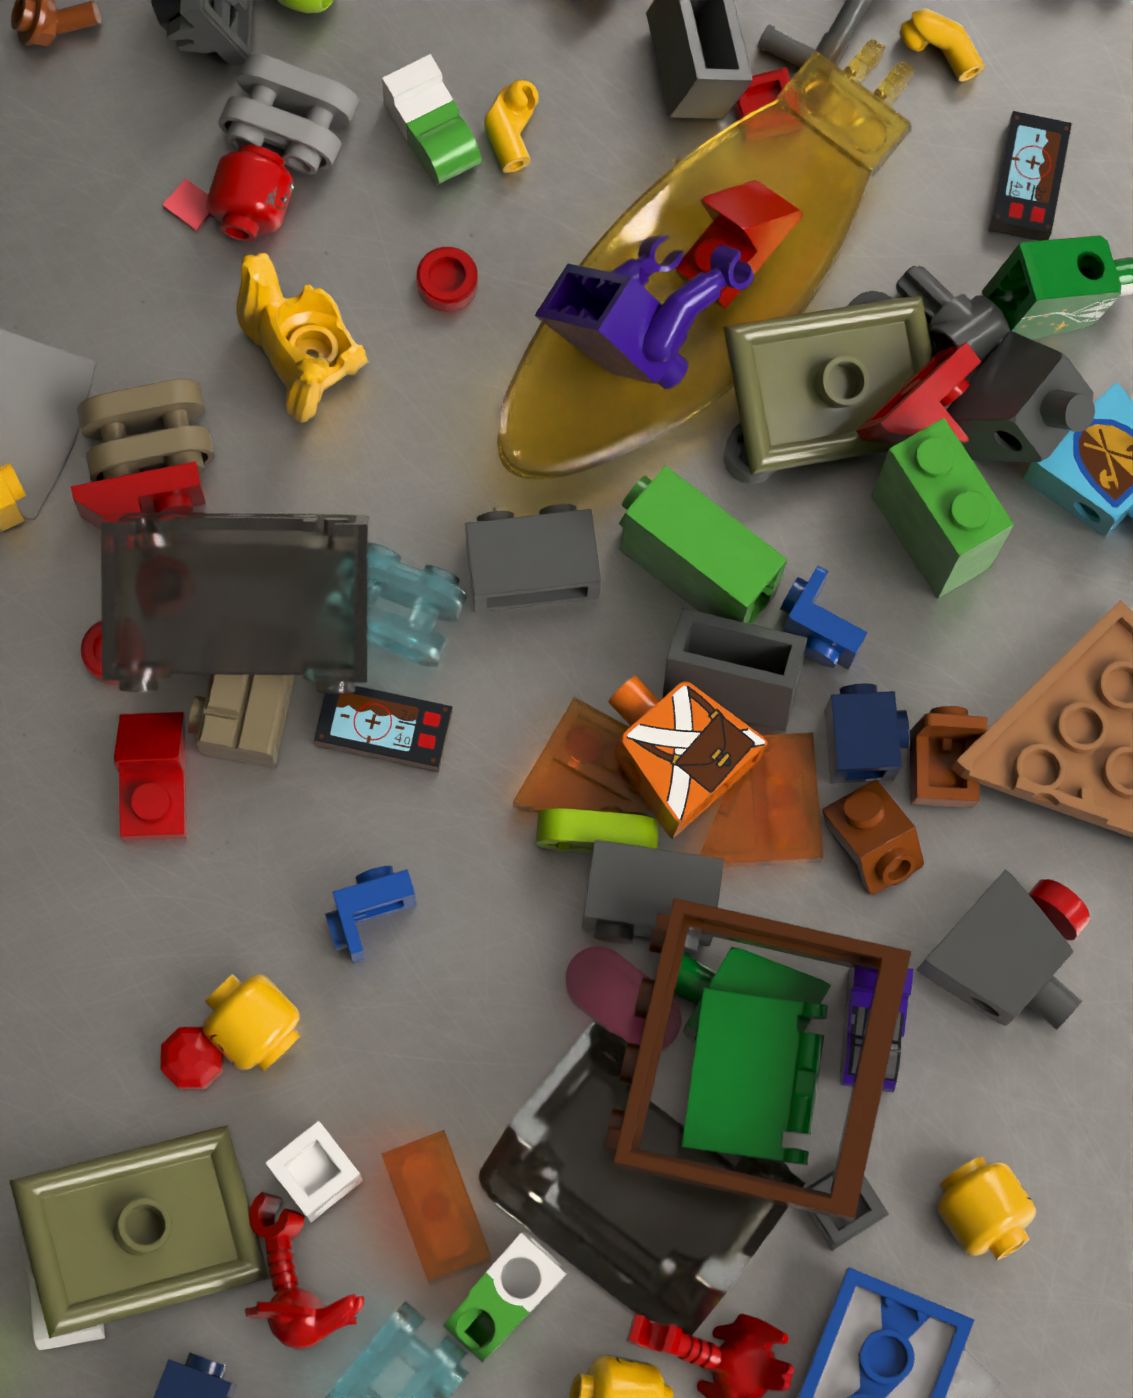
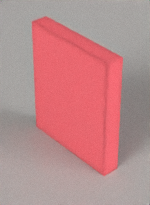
M186 178L162 204L163 208L194 231H197L211 215L206 207L208 194Z

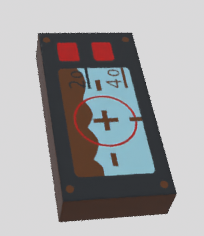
M1012 111L988 229L1038 240H1049L1054 223L1072 123Z
M328 680L315 732L314 744L315 746L439 772L453 706Z

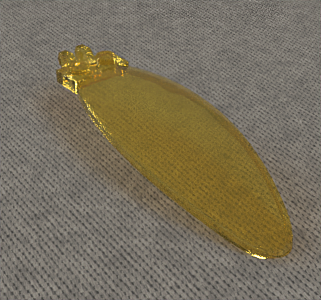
M871 39L862 47L861 51L856 54L844 70H841L815 50L779 93L777 100L755 110L705 142L665 173L628 207L591 248L579 266L611 272L630 258L638 259V251L642 241L647 237L655 235H669L655 251V260L659 265L674 250H683L684 256L713 222L701 200L707 195L753 180H757L801 210L804 216L754 274L752 283L747 288L742 289L726 309L713 302L697 315L687 333V339L678 351L688 362L687 372L683 379L670 389H663L657 383L650 384L608 372L541 322L514 373L501 405L497 445L499 458L503 466L510 473L525 479L560 478L592 469L666 434L695 416L734 387L723 326L804 313L828 277L844 247L864 199L870 175L873 177L912 130L911 122L891 108L890 105L896 101L909 84L915 71L913 67L906 62H900L891 69L886 78L872 93L860 83L880 63L886 48L877 40L873 41ZM673 269L668 272H655L648 277L649 283L644 288L663 305L666 298L686 282Z

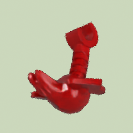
M261 1192L255 1197L250 1206L249 1220L254 1233L265 1238L266 1254L269 1255L267 1257V1264L270 1267L269 1275L272 1280L273 1291L277 1294L270 1302L257 1301V1306L245 1308V1316L249 1318H267L272 1334L284 1346L297 1350L315 1346L323 1338L346 1325H357L356 1317L354 1316L361 1311L364 1305V1296L355 1298V1294H351L326 1306L312 1292L297 1287L299 1280L297 1275H295L296 1268L293 1264V1253H291V1240L300 1233L304 1225L305 1215L299 1211L284 1208L275 1223V1213L280 1207L282 1199L277 1195Z
M638 1314L633 1316L626 1341L651 1351L669 1356H677L682 1361L689 1362L706 1370L709 1369L714 1383L700 1380L697 1384V1390L706 1398H762L767 1391L780 1392L790 1389V1382L792 1381L795 1369L790 1363L775 1359V1353L771 1350L772 1345L775 1343L787 1344L789 1341L788 1335L762 1319L739 1314L734 1323L715 1327L712 1333L713 1337L725 1341L718 1347L715 1343L697 1338L691 1334H684L683 1329L678 1326L660 1324Z

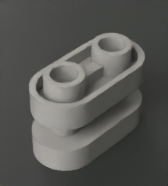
M249 54L237 77V83L250 96L249 98L242 96L230 97L218 121L221 129L227 133L225 136L227 142L237 149L243 145L267 148L280 155L284 159L285 164L290 168L304 174L313 175L316 174L317 170L331 169L341 147V141L328 128L329 126L346 128L350 125L359 104L357 95L345 85L331 78L267 55Z

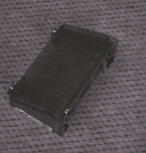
M125 512L111 514L101 522L102 681H119L120 691L151 692L159 689L158 680L170 678L173 674L303 675L305 680L316 681V692L333 694L354 692L355 682H367L370 516L358 514Z
M593 1021L508 1124L480 1169L478 1177L480 1185L486 1195L498 1207L635 1314L645 1316L647 1319L660 1324L678 1326L683 1329L684 1334L693 1335L726 1295L788 1207L615 1167L614 1158L616 1151L604 1148L612 1109L626 1110L631 1084L619 1082L628 1042L619 1035L608 1032L597 1022ZM650 1101L639 1149L804 1187L806 1184L793 1174L784 1162L742 1156L734 1166L718 1152L683 1148L684 1126Z

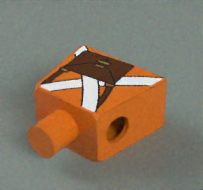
M634 676L625 682L608 701L631 726L618 739L614 755L671 839L675 838L761 760L768 745V742L762 735L687 681L679 683L663 699L659 700L637 676Z

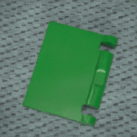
M703 988L682 1147L808 1165L809 1151L799 1148H782L781 1146L783 1131L812 1135L824 1035L797 1031L798 1016L825 1020L827 1018L828 1006L819 1003Z

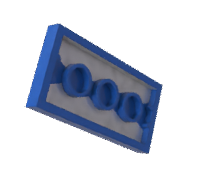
M848 1267L797 1398H946L975 1319Z

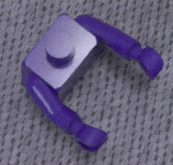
M655 235L647 237L642 241L638 251V259L630 258L611 272L568 263L534 316L608 372L650 384L657 383L663 389H670L676 386L687 372L688 362L678 351L687 339V333L697 315L720 298V290L725 286L739 290L747 288L753 281L754 273L750 264L739 261L741 257L740 250L724 245L718 246L710 258L711 270L707 273L700 272L670 294L663 305H661L644 286L649 283L648 277L655 272H668L675 269L682 261L684 251L674 250L659 265L655 260V251L669 235Z

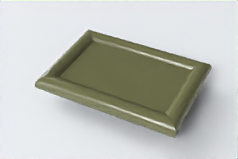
M922 295L723 326L750 474L754 475L886 452L891 447L897 445L863 441L856 430L933 358Z
M228 1125L9 1180L49 1338L269 1278L258 1235L254 1233L250 1226V1205Z

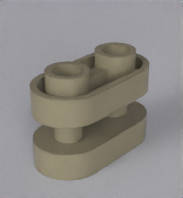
M173 379L103 393L82 401L77 407L82 435L90 439H102L103 442L94 446L86 453L91 482L194 461L197 463L199 474H202L205 470L204 465L214 459L215 455L210 431L202 426H189L190 421L199 418L205 412L201 386L194 380ZM164 428V430L127 437V435Z

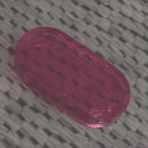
M594 946L580 951L570 961L566 971L565 987L570 1000L624 1045L627 1046L628 1042L641 1044L646 1019L635 1017L634 1013L642 978L649 977L610 948ZM674 998L662 1051L673 1044L681 1028V1011Z

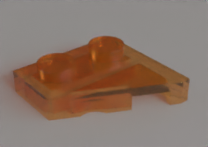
M574 697L516 795L513 807L525 812H539L540 810L550 808H566L637 814L654 818V814L614 755L618 739L630 727Z
M813 732L762 735L768 742V745L761 760L726 791L700 855L723 858V868L821 862L824 856Z

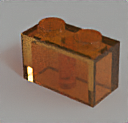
M445 1130L381 1153L429 1286L490 1263L491 1255Z

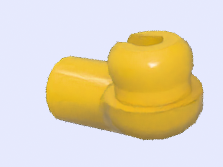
M929 9L912 12V19L902 23L899 33L906 46L914 51H922L929 43L942 50L960 82L975 77L985 68L984 62L961 24Z
M515 80L511 85L505 86L498 93L484 119L485 130L502 171L505 173L518 171L527 166L531 161L520 134L533 114V109L538 104L539 94L535 86L527 80Z

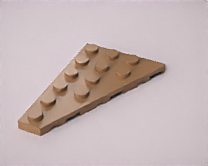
M1120 600L1015 702L986 733L972 744L955 761L951 769L961 778L1133 838V611Z

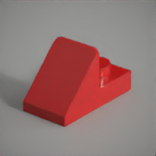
M757 180L707 195L701 200V203L713 222L683 256L675 271L686 283L700 272H709L711 270L710 258L716 247L724 245L740 250L741 257L739 261L750 264L755 274L804 215L800 209ZM725 286L720 290V298L714 302L723 309H726L741 290Z
M967 342L939 351L856 430L857 434L863 441L898 444L938 420L945 418L961 444L968 442L967 435L944 407L956 400L967 390L970 383L965 377L982 361Z
M196 461L70 486L74 503L81 518L150 562L153 561L145 516L156 514V517L159 519H175L190 514L194 506L206 504Z
M184 712L120 714L114 750V765L119 773L121 840L126 842L187 839Z

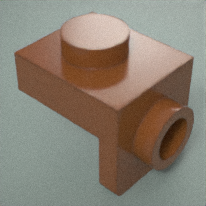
M941 706L931 709L929 713L924 714L910 730L911 804L973 808L980 802L979 784L959 777L951 767L972 744L988 731L987 717L969 716L968 710L963 707Z
M877 779L822 809L826 826L858 865L863 886L871 895L891 885L905 881L912 873L923 867L924 859L916 827Z

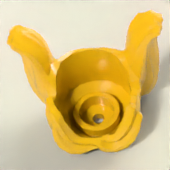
M258 253L256 256L249 254L243 257L241 285L236 304L238 323L244 333L253 339L256 345L262 346L274 370L287 387L286 410L288 415L300 423L307 422L309 418L315 416L317 404L321 400L323 391L346 375L354 376L357 370L366 365L369 360L363 345L356 344L351 338L350 332L345 328L341 320L337 304L327 292L321 288L314 289L311 285H305L301 294L287 299L283 298L275 268L267 253ZM313 353L317 356V358H314L308 354Z

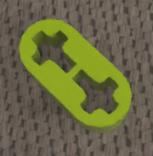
M566 808L543 809L538 812L535 844L544 849L585 854L593 853L595 840L658 849L660 823L653 817L637 814Z

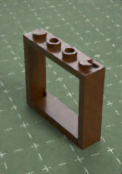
M674 898L670 915L657 914L649 947L650 952L661 954L655 980L642 978L634 1016L646 1019L640 1045L629 1042L627 1044L619 1082L631 1084L626 1110L612 1109L604 1148L616 1151L614 1158L615 1167L851 1222L855 1219L911 951ZM689 931L876 973L830 1193L639 1149Z

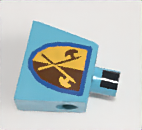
M1117 382L1094 402L1095 415L1091 425L1082 432L1069 431L1049 458L1030 464L1023 478L1030 486L1098 534L1104 536L1108 535L1128 515L1133 518V401Z

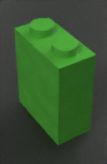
M945 418L938 420L889 449L871 497L938 599L990 569L1014 523Z
M666 465L653 480L643 476L629 491L622 503V507L627 511L619 523L623 527L620 551L697 611L752 624L775 597L787 559Z

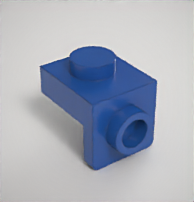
M817 566L809 581L798 576L784 599L780 610L789 614L783 632L807 637L805 655L813 661L830 668H834L838 664L849 670L868 632L814 603L829 573L826 569Z
M392 866L370 869L355 877L356 885L332 892L337 910L325 913L336 951L348 947L353 963L366 960L356 923L417 905L408 869L394 873Z

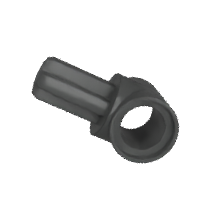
M913 265L897 281L896 289L902 297L922 295L926 320L930 323L928 331L933 357L939 351L967 342L980 360L991 354L1010 332L1004 314L994 302L981 295L974 296L972 299L966 294L954 297L922 266L917 267Z

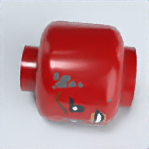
M243 145L239 147L238 151H232L220 158L206 200V207L211 216L221 223L220 230L226 236L243 242H253L257 235H270L280 229L294 188V179L289 170L284 167L285 161L280 155L261 146Z

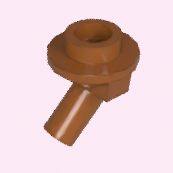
M16 0L11 15L12 29L18 31L19 42L25 46L37 44L49 47L56 34H64L101 24L100 11L94 0L56 10L54 0Z

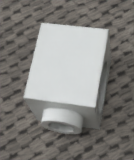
M319 1121L266 1162L268 1168L310 1222L318 1218L363 1182L361 1174Z

